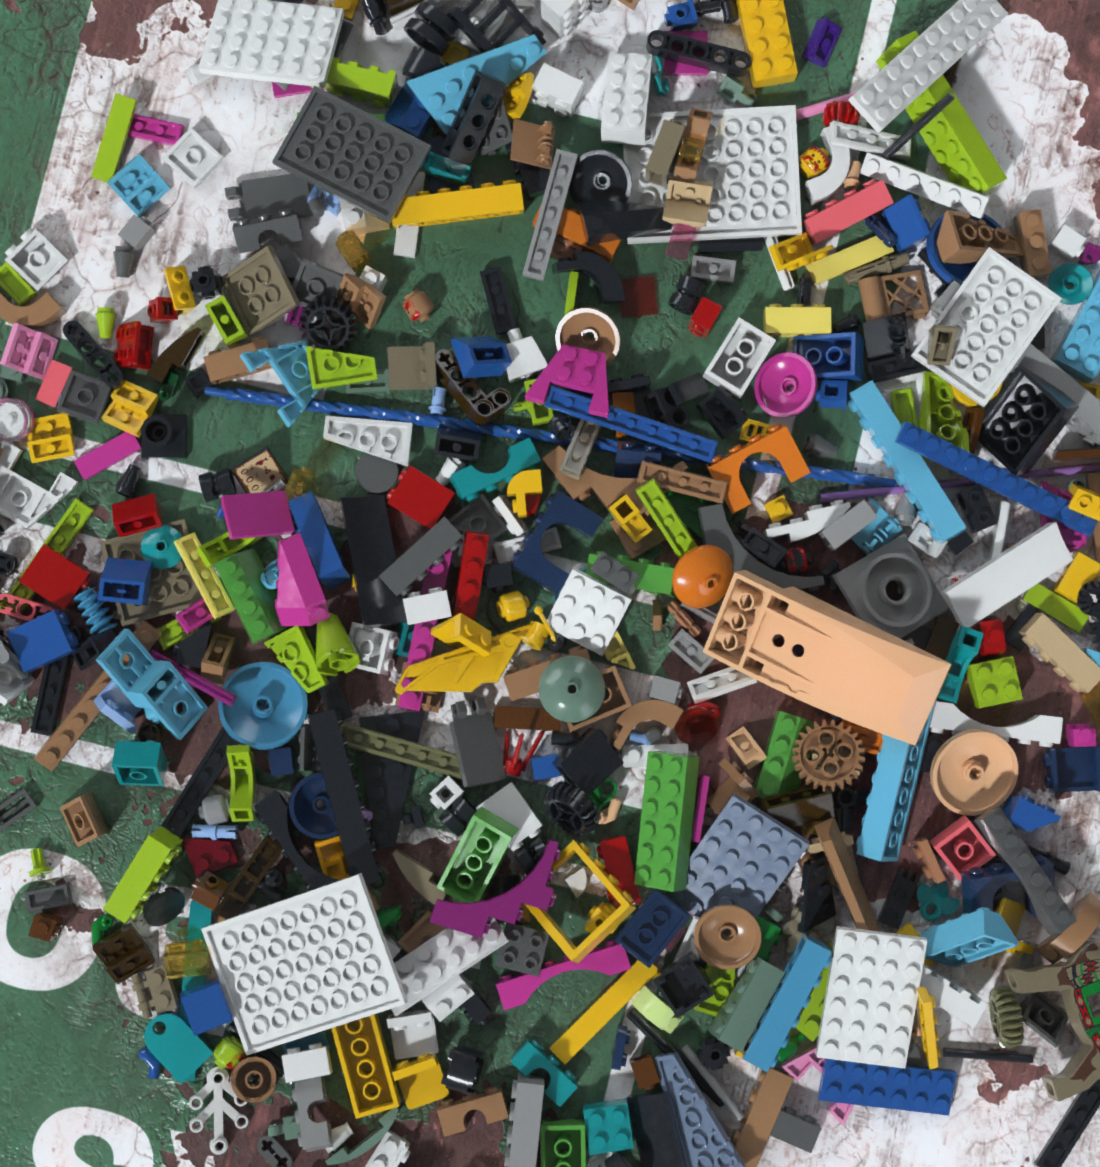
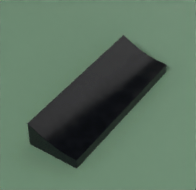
M384 494L341 498V510L363 629L407 623L403 596L401 594L396 596L378 577L396 561Z

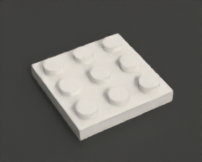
M573 567L547 622L554 632L603 656L632 597Z

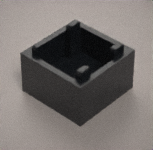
M692 951L656 973L652 979L677 1018L713 996L717 989Z

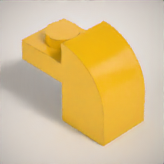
M540 469L522 471L516 474L508 484L507 497L516 496V499L512 500L513 513L518 512V518L527 517L525 495L543 494Z
M627 494L608 508L615 521L635 544L653 530L641 516L639 509Z

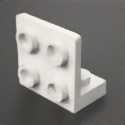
M429 1009L404 1012L398 1016L394 1014L388 1016L387 1025L388 1028H391L396 1060L417 1057L428 1052L430 1054L439 1052L434 1015Z

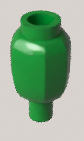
M801 1032L794 1037L790 1036L785 1048L781 1047L779 1049L777 1063L785 1062L798 1052L799 1044L805 1040Z

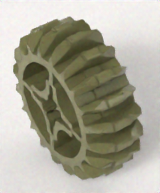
M1001 986L994 988L989 993L988 1003L993 1034H995V1039L1002 1048H1015L1020 1046L1024 1039L1023 1015L1017 994L1011 991L1010 987Z

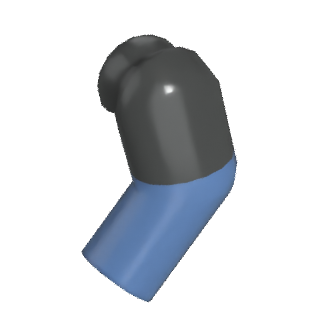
M314 186L307 198V204L313 216L320 218L324 215L325 210L320 198L324 190Z
M653 726L645 732L632 730L630 740L651 745L662 737L663 730L659 726Z

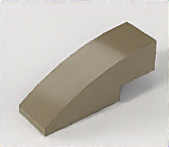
M398 849L394 851L393 856L400 870L410 884L425 899L435 905L436 899L443 900L446 893L436 888L438 883L430 879L434 873L432 869Z

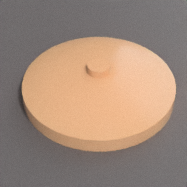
M983 729L966 730L950 737L936 752L930 768L931 786L937 798L951 811L967 816L981 815L989 809L999 807L1012 793L1018 778V761L1012 747L996 733Z

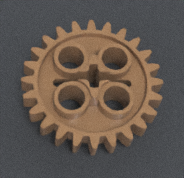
M824 719L822 726L814 722V729L806 726L807 734L800 732L799 737L802 740H795L797 748H792V752L796 754V756L792 757V760L798 763L794 766L795 771L802 770L799 773V778L807 777V785L813 781L814 789L822 785L824 792L827 786H830L832 792H834L835 785H839L842 790L844 789V782L852 785L851 777L858 779L856 771H863V766L859 763H865V758L861 756L865 754V749L859 748L863 745V741H856L858 733L850 734L851 726L843 729V722L835 726L834 720L831 721L830 725H827ZM823 737H830L833 741L829 744H824L821 742V739ZM839 740L842 741V743H840L837 747H835V744H836ZM833 750V757L828 756L825 760V753L829 755ZM847 750L851 754L848 757H841L839 752ZM813 753L817 754L819 758L816 761H810L807 759V756ZM823 763L820 770L817 771L816 768ZM827 767H834L837 771L834 774H827L825 769Z

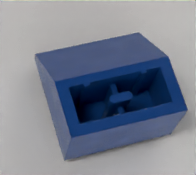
M912 194L885 209L880 215L890 233L897 237V243L894 246L898 254L922 244L930 235V224L926 218L923 219L920 213V203L917 199L913 198Z
M491 336L460 337L450 340L463 378L501 376L512 363L506 343Z
M108 557L100 577L98 600L148 606L152 562Z
M1017 794L1016 797L1010 795L1002 810L1012 826L1026 831H1032L1059 821L1061 817L1054 814V808L1039 803L1035 805L1034 799Z

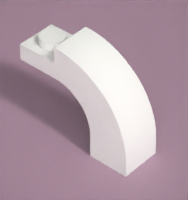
M830 126L823 128L820 134L825 149L830 155V167L824 174L806 181L804 185L811 206L826 201L838 191L850 166L849 148L829 144Z

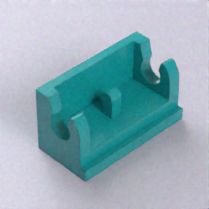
M431 151L429 153V160L424 165L425 174L460 187L467 186L473 167L468 164L465 165Z

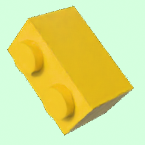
M1080 552L1072 554L1073 561L1065 566L1051 590L1073 604H1077L1080 588L1089 581H1097L1100 576V564Z

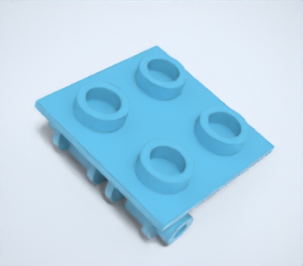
M873 498L869 501L877 509L875 513L877 518L851 537L854 543L866 555L890 542L902 530L898 525V520L894 517L891 518Z

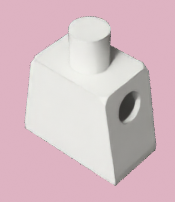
M519 328L508 331L507 334L511 343L506 344L512 360V363L507 368L509 383L542 373L548 364L533 337L529 336L523 339Z

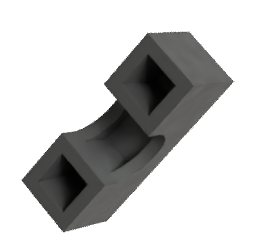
M290 208L283 209L276 215L264 213L258 215L257 219L249 220L248 217L238 219L232 228L239 254L259 250L261 248L259 235L265 230L275 231L279 235L282 245L303 240V231L298 211H292Z

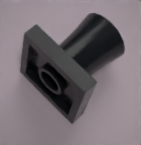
M152 414L151 417L144 421L141 427L142 458L187 459L186 414Z

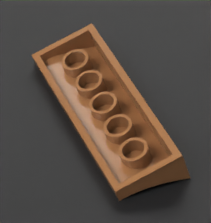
M833 817L814 825L856 929L880 932V927L835 818Z

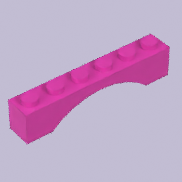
M612 939L605 942L603 947H595L579 963L572 962L567 955L562 956L563 960L557 962L554 959L543 962L539 977L522 972L515 976H512V973L500 976V980L496 982V987L503 1008L507 1010L525 1004L531 994L542 983L562 972L593 970L611 976L629 970L631 965L626 950Z

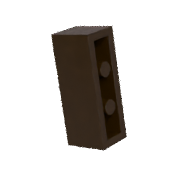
M819 785L816 789L813 786L761 799L762 811L788 828L802 827L808 823L822 822L828 818L835 817L832 793L828 788L824 792L822 785Z

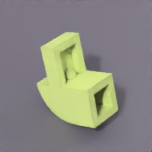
M645 985L631 1002L648 1020L669 1034L672 1033L684 1017L681 1015L677 1018L670 1006L657 993Z

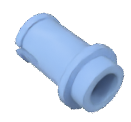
M442 387L433 389L432 404L429 406L430 414L442 416L446 411L444 405L447 389Z

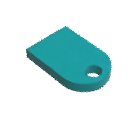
M166 1012L159 1014L146 1027L144 1037L148 1050L180 1084L213 1054V1049L199 1034L194 1036L190 1024L176 1013ZM160 1021L165 1024L166 1030L164 1033H157L155 1031L154 1025L156 1022Z

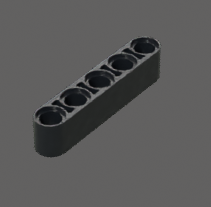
M654 30L647 37V52L652 54V56H659L663 59L723 74L730 73L735 77L745 76L751 65L750 55L737 49L661 30ZM659 40L662 45L658 47L653 46L651 42ZM674 45H679L682 47L683 50L680 52H676L672 49V47ZM699 50L702 51L704 55L702 57H696L693 54V52ZM722 56L725 61L717 62L714 57ZM742 61L746 66L739 68L735 62Z

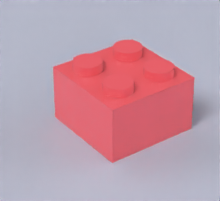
M965 815L929 841L960 882L961 872L968 871L973 867L980 868L996 856Z

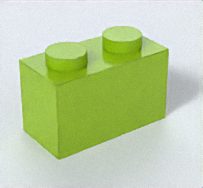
M224 295L205 305L228 347L249 338Z

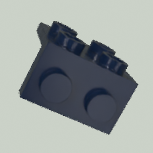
M631 441L618 442L614 477L637 478L642 461L659 465L661 461V446L652 443L635 444Z

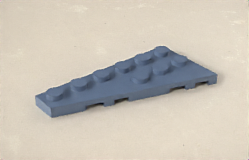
M674 1052L654 1057L663 1092L669 1091L685 1166L746 1167L678 1053Z

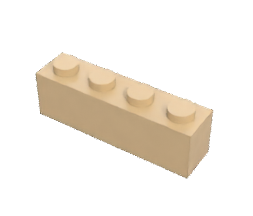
M1035 613L1019 631L1024 636L1022 640L1028 646H1034L1039 651L1037 654L1042 660L1055 666L1053 670L1059 676H1065L1070 681V687L1076 692L1089 693L1100 681V667L1044 613Z

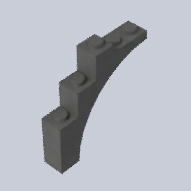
M722 504L697 508L703 545H714L723 549L733 562L734 573L746 570L783 589L793 586L798 589L805 588L806 592L819 590V585H825L823 576L801 577L787 575L757 561L735 538L726 520Z

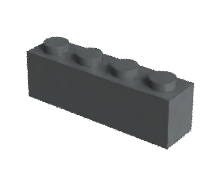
M443 517L378 577L396 596L399 594L405 596L413 588L410 585L416 579L420 582L429 574L427 569L432 564L438 566L446 558L443 555L449 549L453 552L462 544L460 539L463 536L446 517Z

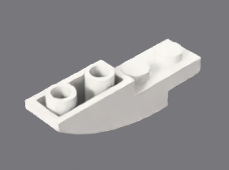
M843 500L830 502L831 506L822 508V504L811 506L809 511L804 513L806 521H803L801 517L789 520L790 524L782 526L781 522L769 524V529L764 530V535L769 538L787 535L788 543L805 539L822 531L840 518L851 507L850 502L844 503Z

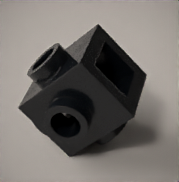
M209 266L199 267L198 271L192 272L193 279H190L192 292H195L196 295L205 300L222 295L221 287H223V280L221 274Z
M715 1036L706 1037L704 1041L699 1042L701 1048L697 1050L700 1063L704 1062L706 1068L718 1070L722 1069L724 1064H728L727 1057L731 1056L727 1044L718 1040ZM712 1052H719L718 1056L711 1057Z

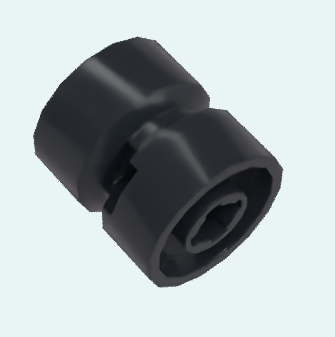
M681 275L676 285L678 291L672 293L668 305L680 313L693 316L698 305L696 300L701 299L706 287L691 277Z
M230 467L219 469L216 471V474L208 472L199 475L201 491L206 502L217 500L220 495L237 494L235 480Z
M462 795L452 803V809L447 808L439 816V819L458 837L466 830L467 823L470 822L472 816L477 812L476 808Z
M540 837L530 843L529 849L524 848L514 855L527 875L533 870L546 848V844Z

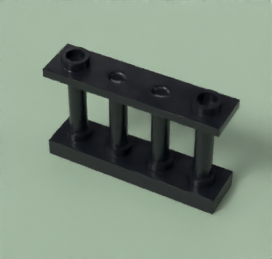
M471 0L464 8L453 7L447 13L481 53L500 47L519 26L528 35L535 34L542 45L547 42L543 38V32L537 26L533 27L511 0H498L500 3L479 24L475 25L469 20L470 13L483 0ZM506 9L514 20L493 41H488L484 36V31Z

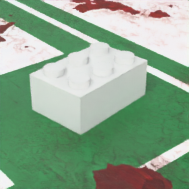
M541 0V23L561 40L564 35L568 36L574 30V24L579 19L583 20L587 16L590 2L589 0Z
M738 318L704 372L703 378L718 387L722 386L732 396L740 400L776 340L743 319Z

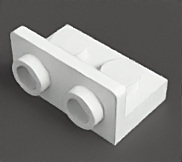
M388 1130L365 1167H398L400 1162L404 1164L411 1153L408 1150L410 1143Z

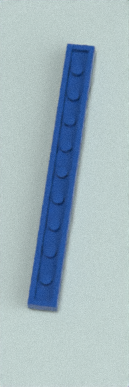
M907 421L903 422L895 443L1087 537L1092 535L1098 520L1069 509V501Z

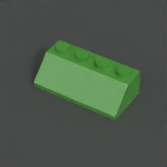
M254 548L235 553L214 563V568L253 645L292 627L280 625L275 608L277 593L275 589H267L261 582L262 572L265 574L266 571Z
M782 711L776 712L764 751L767 758L761 761L754 783V789L759 793L756 797L764 799L800 789L803 778H799V773L802 770L795 771L794 766L798 763L792 760V757L796 756L792 752V748H797L795 740H802L799 737L800 732L807 734L806 726L814 729L813 721Z

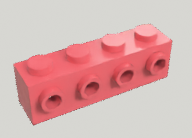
M874 178L864 183L862 190L857 192L856 189H853L843 194L845 197L843 200L838 202L837 199H834L824 204L826 208L818 212L815 209L805 214L806 219L801 222L812 245L893 204L894 202L883 179L876 182Z

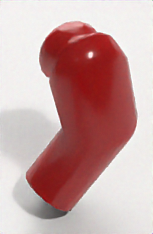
M707 700L687 706L690 715L706 712L709 713V718L713 720L718 719L721 715L719 712L721 710L720 707Z

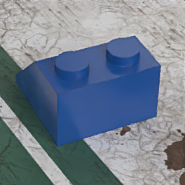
M405 85L402 86L385 115L388 124L422 140L434 120L410 87Z

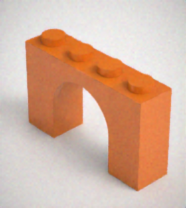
M780 423L771 426L768 428V433L762 436L760 433L748 439L749 443L742 447L738 444L728 450L729 454L723 457L719 454L713 457L712 462L707 465L713 479L728 482L724 500L732 514L752 504L739 479L740 466L751 454L766 452L775 456L791 483L811 473L785 424L780 425Z

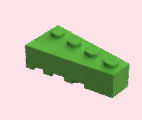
M596 551V555L589 554L586 574L609 586H614L590 571L601 551ZM618 555L617 558H613L643 577L635 591L644 590V592L661 595L662 593L677 599L672 588L673 564L660 562V566L652 565L651 560L639 558L638 562L630 561L631 557Z

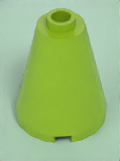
M329 613V618L317 623L315 665L320 674L337 676L339 671L344 670L345 673H348L355 669L360 660L359 654L339 617Z

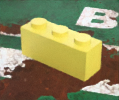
M770 304L763 311V332L770 337L831 334V307H825V304H813L812 307H804L803 304H791L790 307H782V304Z

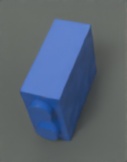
M61 610L50 611L6 632L23 672H32L78 651L76 646L78 644L77 638L74 633L70 632L68 628L69 620Z

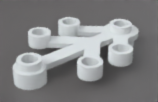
M215 1066L208 1071L206 1076L207 1083L196 1095L190 1097L189 1106L193 1110L200 1109L203 1105L202 1100L212 1090L213 1099L196 1118L190 1120L189 1127L194 1133L200 1132L203 1129V1123L214 1112V1137L211 1138L209 1147L214 1154L220 1155L228 1148V1142L223 1136V1111L234 1121L239 1129H243L248 1125V1119L246 1115L240 1114L223 1099L224 1089L234 1097L236 1105L244 1106L247 1103L245 1101L237 1102V1096L232 1091L228 1081L229 1074L227 1070ZM217 1074L222 1075V1079L219 1082L214 1081V1077ZM194 1099L200 1100L198 1106L192 1105ZM239 1118H244L245 1122L244 1124L239 1125L237 1124V1120ZM194 1122H200L199 1128H192ZM222 1142L223 1147L221 1149H216V1143Z

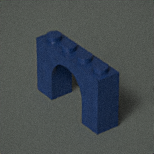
M557 491L555 495L552 493L549 495L545 502L547 508L544 513L539 512L533 522L536 524L532 532L528 530L522 540L525 544L521 551L517 549L511 558V561H513L512 568L554 594L560 592L570 574L549 562L543 555L541 550L543 533L551 525L564 524L585 537L591 538L604 519L561 491Z
M1033 856L1055 887L1054 864L1044 856ZM994 863L990 867L984 868L973 867L968 871L961 872L963 914H970L982 907L993 911V898L998 889L1007 882L1020 881L1008 863ZM1024 888L1025 909L1036 918L1033 904Z

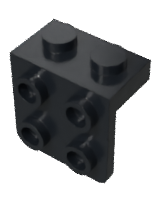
M644 373L632 375L631 379L623 380L622 378L609 380L610 383L607 384L609 405L613 406L612 393L633 392L636 414L652 419L644 399L645 396L651 393L649 375L644 376Z

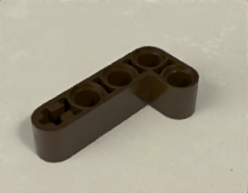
M441 349L436 352V377L474 424L485 426L506 412L511 400V395L507 390L498 388L485 395L473 378H463L458 361L449 350ZM452 378H458L460 381H455ZM465 394H469L473 396V398H469ZM496 400L502 401L503 404L497 403ZM479 411H484L486 415L481 414Z

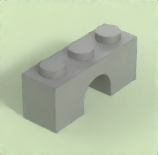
M319 1076L294 1081L295 1088H292V1096L294 1102L297 1101L298 1110L295 1111L296 1123L300 1124L301 1133H298L299 1146L303 1147V1150L306 1152L334 1147L331 1124L327 1121L316 1123L312 1120L313 1108L317 1104L328 1102L325 1079Z

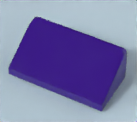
M828 18L818 19L801 57L806 61L825 68L842 28Z

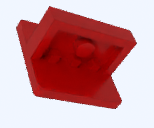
M140 321L119 325L116 331L117 349L114 353V361L118 368L129 367L146 371L150 369L154 327L141 325Z

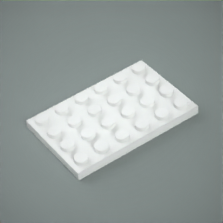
M218 0L198 69L201 74L305 86L315 85L316 87L325 88L345 15L343 8L270 0Z
M988 247L932 325V327L934 325L958 326L950 366L927 364L929 331L914 350L911 357L973 401L985 407L1062 298Z
M836 926L832 950L833 958L829 968L815 1053L817 1058L905 1069L918 998L916 988L920 987L927 947V939L925 937Z

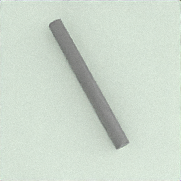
M687 1044L681 1049L734 1117L740 1121L745 1116L708 1068H706L704 1063H700L699 1057Z

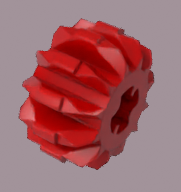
M833 101V103H828L824 108L823 124L829 127L830 123L834 120L857 126L860 120V113L849 101Z

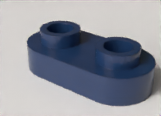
M618 1024L611 1065V1069L621 1070V1066H626L627 1053H624L625 1044H629L631 1031L627 1030L626 1025Z

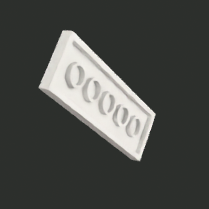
M488 917L491 925L488 934L483 933L482 938L446 928L395 962L394 964L408 1002L392 1008L391 1010L394 1015L398 1016L509 942L497 920Z

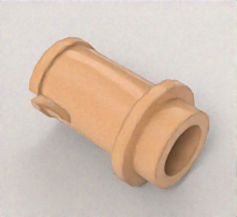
M850 161L848 173L843 181L845 189H857V186L860 185L858 179L862 165L861 162Z

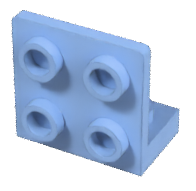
M111 680L93 701L103 714L133 735L138 729L134 723L135 716L142 708L135 707L116 683Z

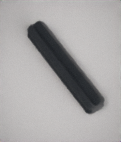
M762 238L699 241V252L762 251L763 249Z

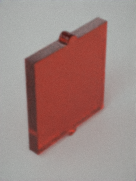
M634 276V278L621 279L625 298L624 301L620 302L622 318L635 316L641 318L646 315L658 314L654 276L640 278Z

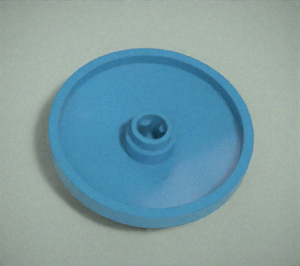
M256 662L245 665L236 670L222 687L233 693L237 700L233 706H229L219 700V717L229 736L241 745H249L250 748L259 750L277 748L293 739L305 722L308 708L306 691L291 675V671L279 664Z

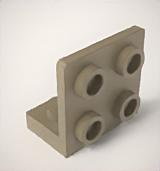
M425 342L423 346L387 348L389 390H433L436 387L434 342Z

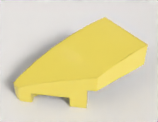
M616 630L604 655L612 663L635 669L636 667Z

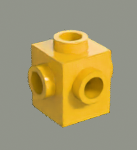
M603 901L598 907L594 905L587 915L590 919L584 929L592 933L617 909Z

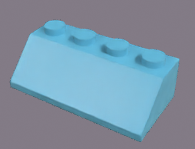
M985 907L978 908L977 911L970 914H962L957 919L946 920L941 925L931 926L930 929L921 932V937L927 939L925 959L954 968L1019 946L1017 938L1001 914L990 911L989 908Z

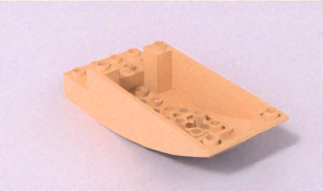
M746 570L734 573L703 650V653L791 697L852 723L912 745L917 744L952 665L792 586L783 589ZM776 634L784 637L785 642L782 647H777L773 642ZM796 644H800L804 648V654L801 657H797L793 653V647Z

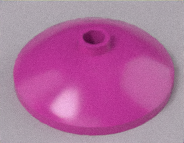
M789 352L780 353L768 359L756 376L754 389L757 402L765 412L778 418H789L803 412L812 402L817 389V376L811 363L801 355ZM794 385V389L789 391L790 386Z

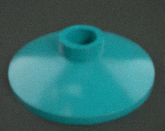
M1067 263L1060 265L1051 273L1048 288L1062 298L1060 303L1076 305L1088 298L1093 288V279L1089 271L1083 266ZM1068 284L1072 285V286H1073V289H1072V290L1067 289V288H1066V285H1068Z
M166 525L149 530L141 542L143 558L145 561L152 562V566L158 569H168L177 565L182 557L174 541L182 538V535L175 528ZM161 542L165 544V548L162 551L158 549V544Z

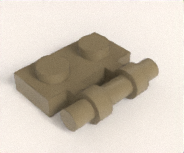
M168 964L145 971L147 981L142 982L140 974L131 976L134 984L132 989L133 992L136 991L139 1001L138 1009L142 1011L144 1019L153 1016L150 1008L154 1006L157 1015L181 1007ZM149 987L153 1000L148 1001L144 988Z

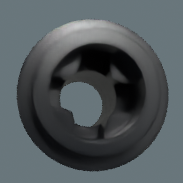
M129 464L124 474L115 486L117 488L115 492L124 497L132 498L133 494H136L141 468Z

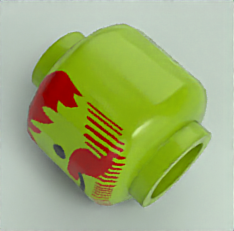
M235 1035L232 1037L225 1036L213 1050L216 1058L214 1062L221 1069H233L239 1061L246 1057L242 1042Z

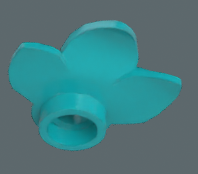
M654 56L658 70L654 79L655 91L657 96L662 95L665 97L667 96V91H670L667 78H663L661 58Z
M946 880L938 884L936 882L931 887L921 883L916 891L917 900L921 904L919 908L920 915L927 921H935L940 916H950L959 907L960 900L948 897L949 888ZM929 906H933L934 911L931 914L927 913V908Z

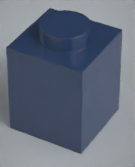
M286 743L268 750L271 776L296 773L293 747H287Z

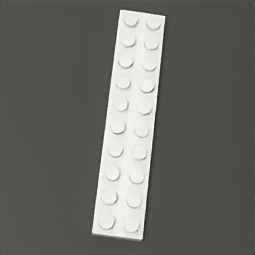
M959 0L852 95L848 101L879 133L1009 13L997 0Z

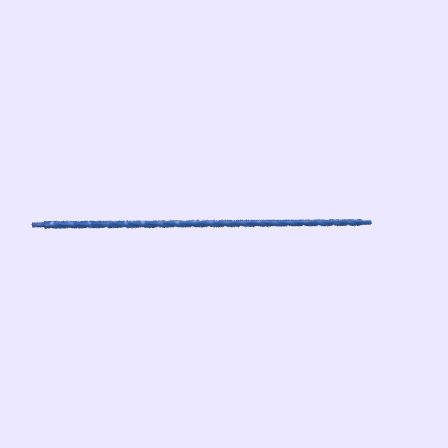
M205 387V395L226 397V400H239L247 403L283 407L294 400L292 396L284 394L256 392L228 387V389ZM315 398L305 408L314 412L341 414L383 421L407 422L417 426L432 428L442 426L482 433L483 435L510 437L521 440L530 437L531 441H542L569 446L573 437L572 435L567 440L559 441L554 435L555 432L551 430L523 428L497 423L478 426L470 419H456L432 414L424 415L418 412L389 410L366 405L357 406L351 403L323 401ZM597 437L592 449L609 450L617 453V444L623 441ZM661 446V459H676L690 463L710 464L709 462ZM747 457L740 466V469L743 468L750 471L786 475L779 461ZM809 465L807 466L811 473L801 477L831 482H845L873 487V485L896 487L895 479L875 477V474H862L854 471L827 469Z

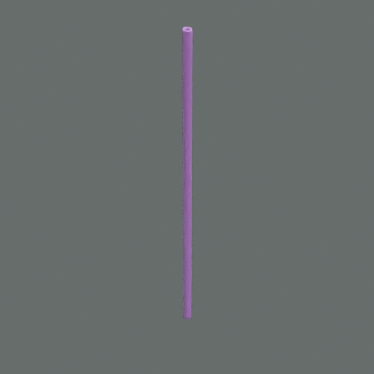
M1100 462L1030 470L1029 473L1018 476L1026 480L1100 471ZM969 478L937 481L942 489L979 484ZM896 485V487H877L820 494V502L901 494L907 491L903 485Z

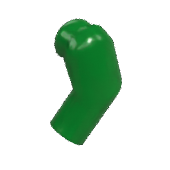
M101 915L92 923V945L102 940L103 932L112 926L113 919L110 915Z

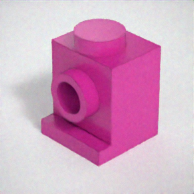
M1088 723L1066 724L1067 746H1096L1095 728H1089Z

